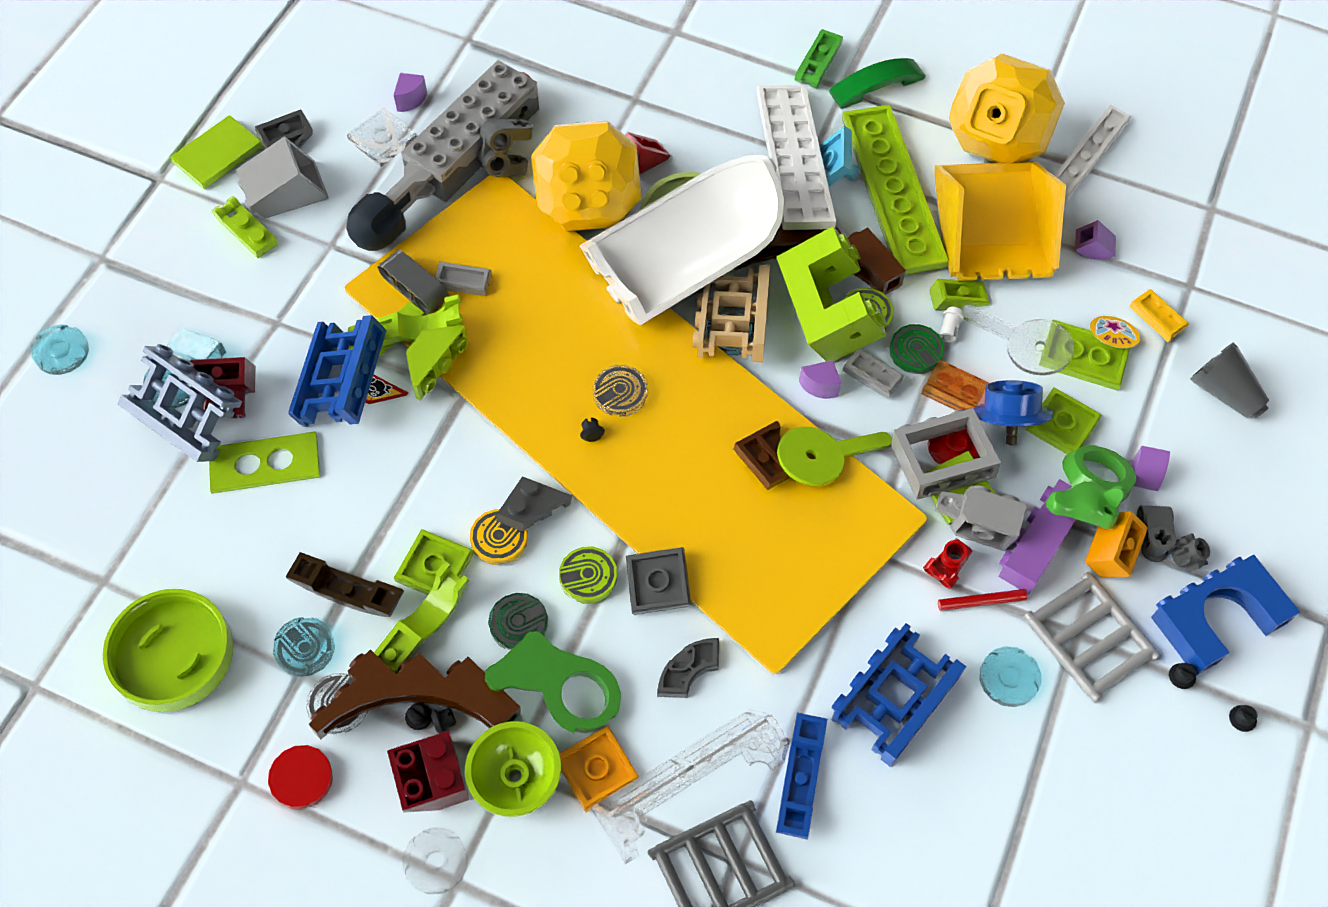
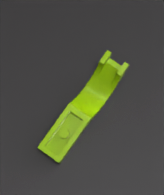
M456 294L444 298L445 303L441 309L424 316H408L396 312L376 318L387 330L382 347L400 341L414 342L422 331L458 325L463 321V316L459 313L461 297ZM355 325L348 327V332L354 331Z
M446 561L437 571L434 585L426 599L412 614L405 619L399 620L374 651L396 674L399 672L398 668L401 663L408 657H412L422 643L437 632L448 620L470 581L465 575L460 578L450 570L452 565Z

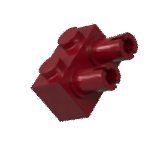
M245 357L190 360L194 365V369L213 377L214 383L233 391L234 397L242 402L239 408H233L232 411L235 412L233 417L228 418L238 419V416L239 418H245V394L255 393L256 366ZM208 397L202 407L204 411H206L209 402H214Z

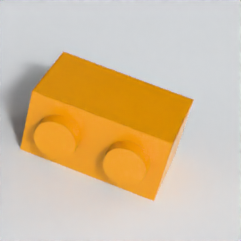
M1132 511L1119 512L1114 528L1105 529L1098 526L1085 563L1101 578L1131 577L1148 527Z

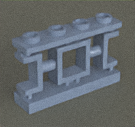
M162 344L144 346L143 352L147 356H143L141 361L151 368L143 386L130 385L128 388L130 394L121 395L117 405L196 462L214 461L220 453L215 447H219L221 441L212 436L211 433L219 416L221 418L233 417L235 413L232 411L233 408H239L242 402L234 397L233 391L214 383L213 377L194 369V365L190 361L174 355V351L170 347ZM168 369L174 374H169L164 383L162 379ZM179 388L191 396L183 414L171 406ZM158 391L160 393L156 403L153 404L149 400H153ZM208 397L214 402H209L206 411H204L202 407ZM196 420L200 421V424L196 430V433H194L188 428H193Z

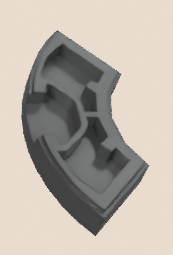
M708 638L693 642L685 646L683 650L669 660L659 679L657 697L688 698L690 686L697 677L705 672L718 670L719 638Z

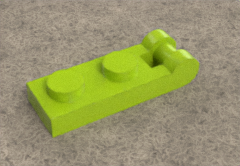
M235 196L227 199V203L222 207L217 206L212 209L216 219L257 259L278 245L276 237L249 213ZM233 211L236 213V214L233 215L231 218H230L229 216H227V215H229L230 213H232Z

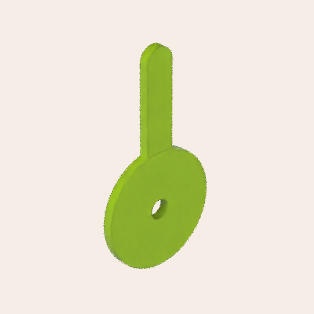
M797 427L784 434L778 445L777 456L783 470L797 482L809 486H824L838 478L843 470L845 457L888 448L892 443V437L887 432H878L836 441L832 436L820 429ZM806 454H813L815 459L808 458Z

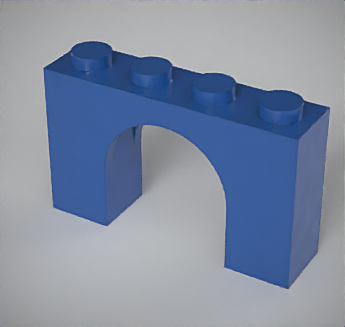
M1254 554L1244 560L1241 557L1234 559L1226 565L1227 569L1220 573L1216 569L1203 578V583L1196 585L1193 582L1180 591L1181 595L1176 598L1169 595L1156 604L1158 609L1151 616L1152 620L1185 663L1191 664L1196 669V676L1220 663L1230 653L1206 621L1204 615V603L1206 600L1225 598L1239 604L1265 636L1285 626L1300 613Z

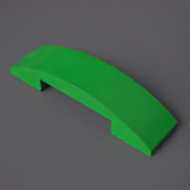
M889 59L854 72L834 85L829 93L839 108L843 109L862 102L864 94L898 82L906 86L925 79L926 75L914 59Z

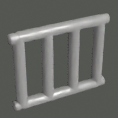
M1086 572L1081 577V582L1033 613L1031 610L1026 612L1023 618L1085 694L1094 703H1097L1103 697L1101 693L1150 659L1152 661L1160 659L1161 654L1090 572ZM1091 590L1101 604L1053 636L1042 622ZM1108 613H1111L1121 627L1075 659H1072L1061 645ZM1130 636L1141 648V651L1093 684L1081 669Z

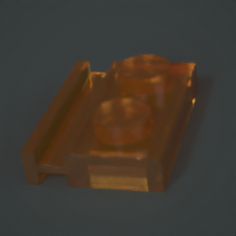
M939 359L921 394L955 411H964L978 406L985 393V386L989 382Z

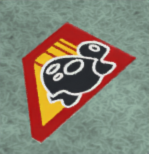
M373 375L365 403L374 404L404 397L409 392Z

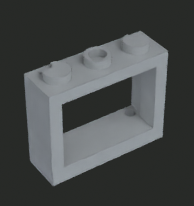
M974 408L964 411L956 410L949 415L938 418L931 417L924 422L913 425L905 424L895 429L891 446L916 500L940 494L942 491H951L997 477L1001 462ZM966 429L980 458L924 474L910 445Z

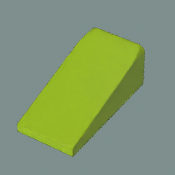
M937 278L929 290L934 310L943 311L949 307H957L959 309L973 308L990 304L984 282Z

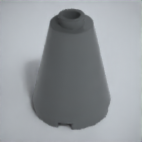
M1232 342L1220 351L1221 353L1202 366L1190 380L1244 417L1249 418L1253 416L1256 419L1269 409L1266 405L1269 402V398L1239 347Z

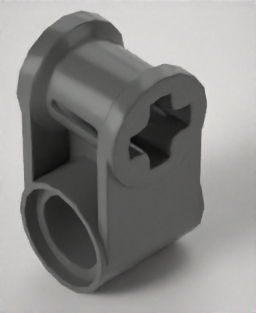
M1140 505L1136 516L1148 527L1141 546L1142 554L1152 562H1161L1168 555V550L1172 549L1176 544L1173 510L1169 506Z

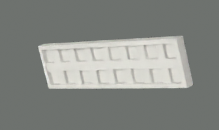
M758 85L757 98L768 155L777 166L776 174L779 178L784 197L783 230L835 228L836 217L806 85Z

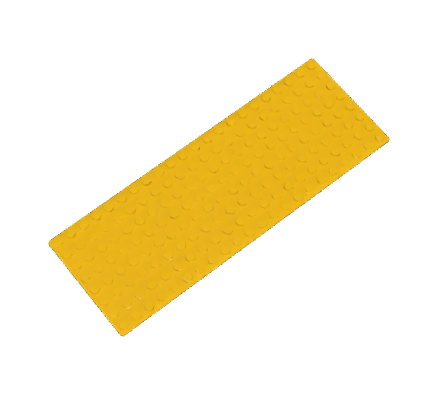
M487 176L345 285L346 293L370 315L380 318L399 312L409 302L404 295L382 277L377 268L380 263L398 249L407 254L434 278L439 262L491 269L492 276L486 296L448 291L449 296L458 294L461 297L459 313L463 316V321L459 324L466 328L468 344L466 349L462 353H458L453 359L450 369L446 373H442L440 377L637 554L684 547L691 602L774 675L779 674L926 523L927 516L854 456L844 458L843 470L838 478L830 484L809 486L799 483L790 477L767 490L733 450L735 443L775 421L780 423L779 433L781 439L785 433L797 427L819 428L718 346H715L714 356H709V352H704L703 358H698V348L693 347V333L698 330L670 307L641 325L634 322L626 314L622 302L617 304L607 291L606 287L609 286L607 280L604 279L602 274L596 275L584 255L580 245L587 242V240L576 231H565L538 209L537 200L508 176ZM444 303L441 306H439L436 310H434L432 313H435L436 311L441 309ZM400 341L407 348H409L413 343L407 341ZM616 367H625L638 373L645 383V393L642 400L628 409L616 410L609 408L627 397L632 391V385L626 379L617 378L595 391L596 383L605 371ZM614 371L602 379L601 384L616 376H624L632 380L635 387L633 395L617 406H626L633 403L641 392V384L632 373ZM617 380L626 381L630 386L629 393L626 394L624 397L620 398L619 400L615 401L611 405L604 407L613 400L625 394L628 390L627 384H625L624 382H617L612 386L608 387L607 389H605L604 391L600 392L599 394L595 395V393H597L598 391L602 390L603 388L607 387L608 385ZM617 384H624L626 390L618 393L615 391V386ZM613 387V391L618 396L602 405L596 397ZM593 417L598 420L600 426L604 427L605 433L599 440L588 442L580 437V433L583 430L581 424L585 419L591 421ZM806 454L808 458L815 459L813 454Z

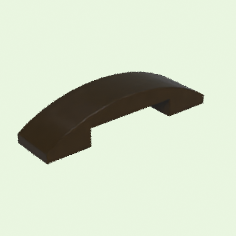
M299 552L285 576L287 580L323 598L351 609L382 617H391L404 593V590L379 580H376L375 583L332 568L327 565L326 561Z

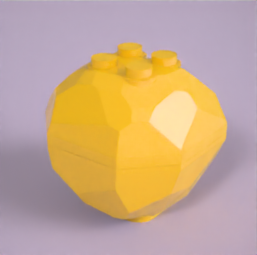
M1001 53L965 73L953 100L949 120L964 152L994 163L1027 162L1046 153L1065 101L1050 69Z
M608 121L555 125L531 155L537 207L565 231L610 228L624 220L641 200L637 145Z

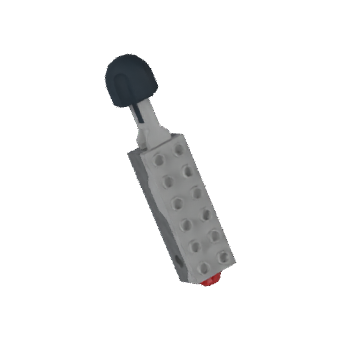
M497 60L401 152L404 163V176L385 195L380 192L366 194L352 207L348 214L346 230L348 236L357 247L368 251H378L393 243L406 230V220L403 213L418 199L427 198L433 194L442 201L447 202L482 167L477 159L478 151L483 146V139L480 136L482 125L490 119H522L528 121L539 110L537 81L533 80L527 73L519 72Z

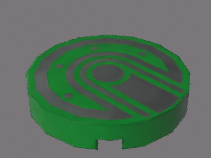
M909 324L901 327L894 333L890 342V357L900 369L909 373L913 371L917 372V374H924L933 371L940 364L944 353V344L939 334L930 327L921 324Z

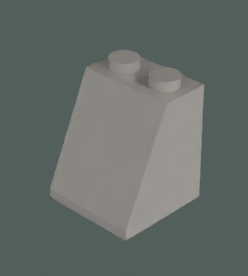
M285 136L236 169L239 177L238 185L245 194L247 208L265 219L329 198L315 160Z

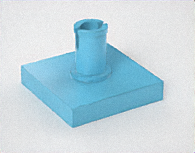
M843 126L819 145L828 186H831L843 176L852 181L859 173V166L852 164V130Z

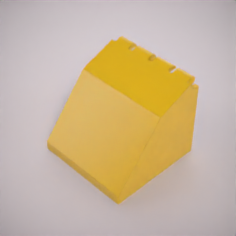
M1037 162L935 165L934 177L941 240L949 260L948 269L951 277H956L957 281L977 280V276H980L981 280L1003 279V275H1006L1007 279L1029 278V274L1033 278H1052L1055 269L1059 268L1066 194L1065 183Z

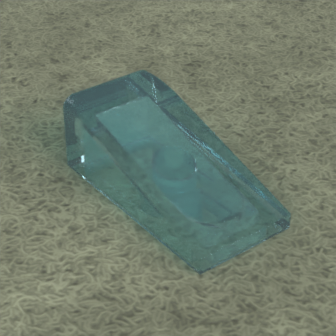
M181 328L166 345L174 351V354L188 361L222 358L226 353L221 342L185 328Z

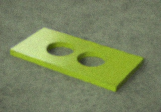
M316 431L220 445L215 447L220 451L218 457L214 461H209L211 494L320 478ZM278 450H287L293 455L291 464L281 470L271 468L268 464L270 456ZM255 455L260 459V465L255 472L243 475L236 471V463L241 457Z

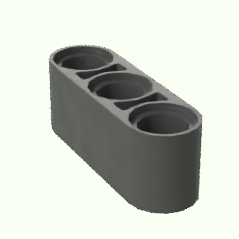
M399 249L377 266L380 274L389 284L427 315L445 302L444 298L449 297L448 291L437 279Z

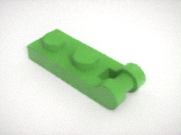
M821 29L795 75V81L800 83L803 81L810 84V87L818 89L824 74L842 45L843 36ZM808 70H811V71H813V72H815V73H814V74H811V73H809V72H807V71H808Z

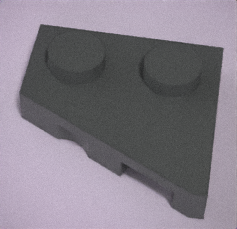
M302 109L255 126V132L265 149L284 136L298 148H301L313 135V129Z
M522 476L498 511L496 521L524 531L534 526L535 522L543 521L552 516L554 509L562 505L565 508L571 504L572 495Z

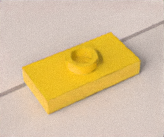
M1151 288L1133 300L1129 306L1167 342L1186 330L1189 325L1182 316Z

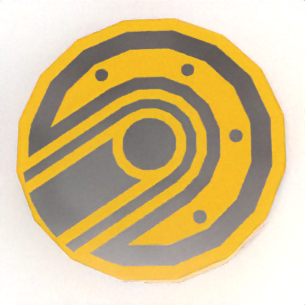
M500 509L483 513L475 520L470 529V543L474 554L481 561L491 565H499V563L505 562L508 564L515 561L523 554L528 542L527 529L520 531L496 521L497 513Z

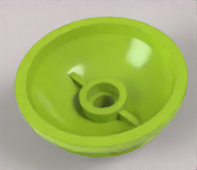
M504 722L486 730L473 743L465 763V779L472 797L485 810L503 817L524 816L541 808L556 791L561 777V759L554 741L545 731L526 722ZM514 772L520 773V780L516 782L511 781V774Z

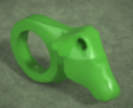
M1084 445L1065 455L1062 461V468L1072 487L1065 491L1052 492L1046 500V507L1055 515L1071 517L1105 529L1114 528L1119 516L1118 507L1128 498L1136 483L1135 471L1130 463L1117 452L1096 445ZM1084 461H1094L1107 466L1116 474L1119 482L1105 481L1095 476L1085 466Z
M528 632L523 640L514 646L501 660L486 669L485 681L491 690L502 691L513 688L542 692L553 719L562 728L573 734L575 732L587 733L600 729L610 719L616 717L620 709L621 692L618 682L605 666L592 659L560 650L553 646L540 632ZM583 676L597 682L605 697L602 713L598 717L591 719L578 718L571 714L564 706L561 696L562 686L565 681L572 677Z

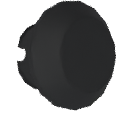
M592 417L591 421L585 419L581 424L583 430L580 433V437L585 441H597L605 433L604 427L599 425L596 418Z
M1177 663L1170 668L1169 679L1177 688L1189 689L1196 682V669L1189 663Z
M423 703L411 705L405 713L406 724L414 730L425 729L432 721L430 716L432 710Z
M1238 705L1230 710L1229 720L1237 730L1249 732L1256 727L1258 714L1253 707Z
M433 708L430 716L437 733L445 732L444 729L455 726L456 719L451 708L441 711Z

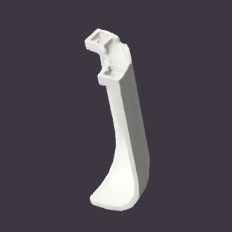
M748 155L730 160L691 179L583 243L580 247L596 275L602 274L609 283L606 289L617 304L622 302L626 314L634 322L641 325L757 255L773 240L782 222L784 197L779 178L776 174L777 166L766 155Z

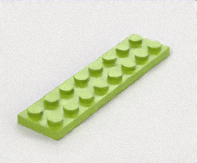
M891 105L843 112L842 121L844 126L852 130V149L889 252L906 270L905 275L947 268L949 263L947 254Z

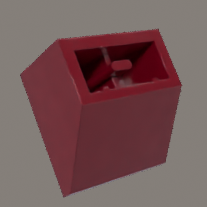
M449 731L387 750L403 812L441 810L469 800Z

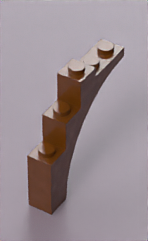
M781 222L773 240L757 255L735 267L734 270L737 271L753 263L777 259L778 255L827 229L783 230ZM835 226V229L838 231V233L842 234V232L837 228V226ZM869 228L860 232L856 231L848 237L850 245L854 244L861 258L857 260L861 270L853 274L854 276L885 295L902 286L906 270Z
M370 649L365 655L361 653L351 661L350 669L347 672L353 682L350 685L348 683L344 684L335 693V699L327 707L323 705L318 708L310 719L312 721L308 725L312 732L321 740L340 724L363 712L386 705L414 702L437 704L458 710L480 721L486 727L491 728L504 722L514 721L521 714V706L504 690H491L485 681V672L468 656L462 662L457 660L447 670L446 674L448 676L445 678L420 653L414 658L408 657L398 668L399 672L396 674Z

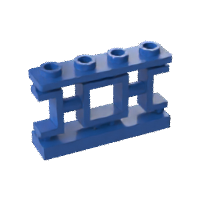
M366 315L362 317V320H357L354 331L343 332L334 322L330 323L329 326L323 321L317 322L288 414L302 427L314 424L318 412L327 411L328 415L336 422H342L344 419L349 425L359 424L387 331L373 315ZM333 365H343L339 378L328 379ZM335 392H339L338 397H334ZM323 393L322 398H318V395Z
M907 623L900 630L896 627L892 630L885 640L888 643L887 647L883 651L879 649L875 651L867 663L870 665L869 669L865 674L859 671L849 685L852 687V690L847 696L841 694L831 707L834 710L831 720L834 723H841V727L845 730L856 719L879 737L871 750L882 755L880 760L889 767L893 765L967 667L958 659L952 662L947 654L935 664L913 647L918 641L920 634L916 631L914 633L910 631L911 626ZM904 640L906 644L900 653L912 661L905 670L892 660L884 669L882 666ZM943 669L946 673L926 699H923L921 696L925 692L927 685L917 679L916 676L921 670H924L935 679ZM891 674L915 692L902 709L877 692ZM869 684L871 687L867 691L865 698L876 705L875 709L869 715L856 705L847 714L848 708ZM888 714L900 724L908 714L911 718L890 745H887L885 742L889 738L891 731L883 726L880 721Z

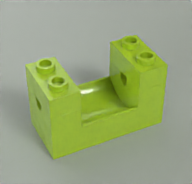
M831 227L776 257L807 343L825 361L833 360L835 362L887 336L883 325L887 324L885 317L880 309L876 310L870 298L866 300L860 292H857L836 304L833 302L828 287L861 270L857 261L861 259L859 252L854 244L850 245L844 233L839 234L834 227Z

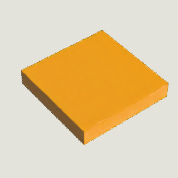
M608 725L559 753L561 772L585 813L640 781V777Z

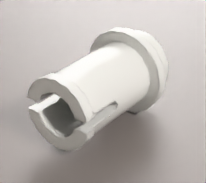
M949 307L943 312L944 322L939 334L942 341L949 343L956 341L959 325L964 320L961 309Z

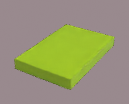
M228 115L170 156L172 163L205 190L260 150L263 145L256 136L232 116Z
M1053 319L1038 367L1118 391L1122 383L1130 348L1112 347L1098 340L1090 330Z

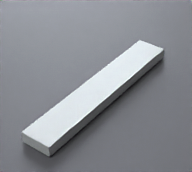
M1110 104L1054 176L1066 184L1065 204L1122 132L1132 115Z

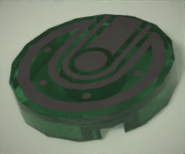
M513 593L504 596L495 603L489 614L488 625L495 642L500 647L511 650L523 640L528 632H540L545 636L548 628V616L545 606L538 598L527 593Z

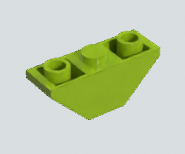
M462 324L422 331L407 349L406 355L416 399L421 401L426 393L429 394L434 389L436 381L442 373H446L450 369L452 361L457 354L462 353L466 349L468 338L466 328Z

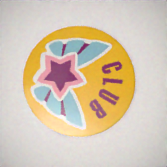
M1099 316L1090 323V330L1093 335L1101 342L1112 347L1131 348L1140 341V334L1137 329L1123 319L1113 316Z

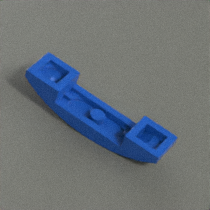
M797 712L784 778L776 833L808 840L827 718Z

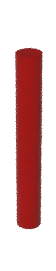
M1026 589L938 599L939 611L1026 601L1027 592Z

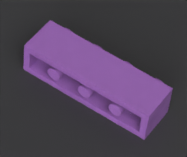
M1061 479L1058 480L1054 488L1048 485L1040 498V501L1044 502L1040 509L1036 506L1026 520L1030 523V526L1027 530L1021 528L1019 537L1013 542L1017 545L1013 552L1007 549L999 562V565L1003 566L998 577L1018 589H1026L1028 595L1033 590L1076 520L1071 517L1055 515L1046 507V500L1052 492L1065 491L1072 487Z

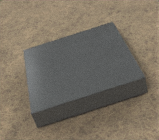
M684 547L626 556L631 611L633 615L692 607Z

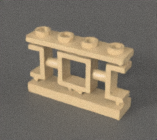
M759 265V272H754V268H749L748 277L721 276L713 281L716 282L714 300H710L711 283L702 287L703 292H698L697 308H701V311H696L695 327H699V331H694L693 347L698 348V358H703L704 352H709V356H714L715 346L742 348L741 358L753 355L752 362L763 363L770 265ZM753 284H758L756 303L752 302ZM719 306L745 308V316L718 315ZM707 320H711V330H724L710 331L709 340H705ZM750 323H755L753 343L748 342L749 333L735 331L749 332Z

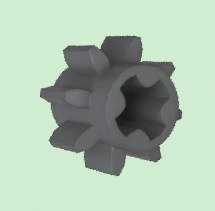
M1191 533L1176 540V547L1172 549V558L1178 566H1187L1188 571L1192 572L1208 564L1206 559L1210 556V547L1204 539H1195L1194 534Z

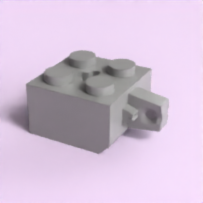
M969 486L963 495L942 491L938 497L935 510L953 518L950 527L955 536L1005 551L1019 537L1027 504L1019 502V499L1012 495L1000 496L991 493L990 489L983 486Z

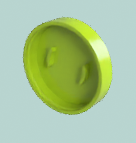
M185 589L159 590L135 600L116 617L104 641L102 653L103 666L106 676L113 687L133 705L152 712L178 711L197 704L210 695L222 682L232 661L233 637L230 627L219 609L203 595Z

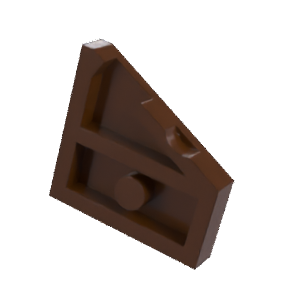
M778 421L736 442L733 448L767 490L790 478L781 467L777 456V449L781 440L779 433L781 427Z

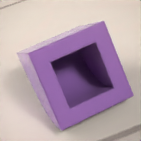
M400 73L393 94L397 112L413 110L423 103L427 95L424 75Z
M1099 220L1076 229L1075 251L1091 259L1115 257L1116 235Z
M833 360L801 367L799 383L807 393L823 399L839 396L842 382Z
M1142 445L1131 461V466L1137 477L1134 487L1158 491L1166 475L1170 451Z

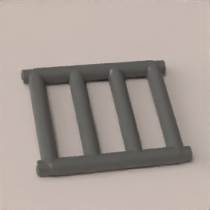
M752 800L727 810L647 850L652 861L656 859L678 907L693 906L668 854L684 846L714 907H757L795 887V882L791 876L786 877L753 813L756 809ZM741 818L774 880V883L758 891L725 827ZM714 832L746 896L728 905L697 842L698 839Z

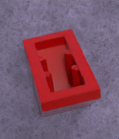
M630 132L625 134L626 137L637 145L639 175L663 163L671 156L655 139Z

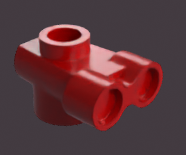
M955 538L944 546V550L936 558L931 557L923 569L946 588L952 589L959 580L958 573L973 551L962 541ZM955 554L958 555L960 559L954 560L951 559L950 556Z

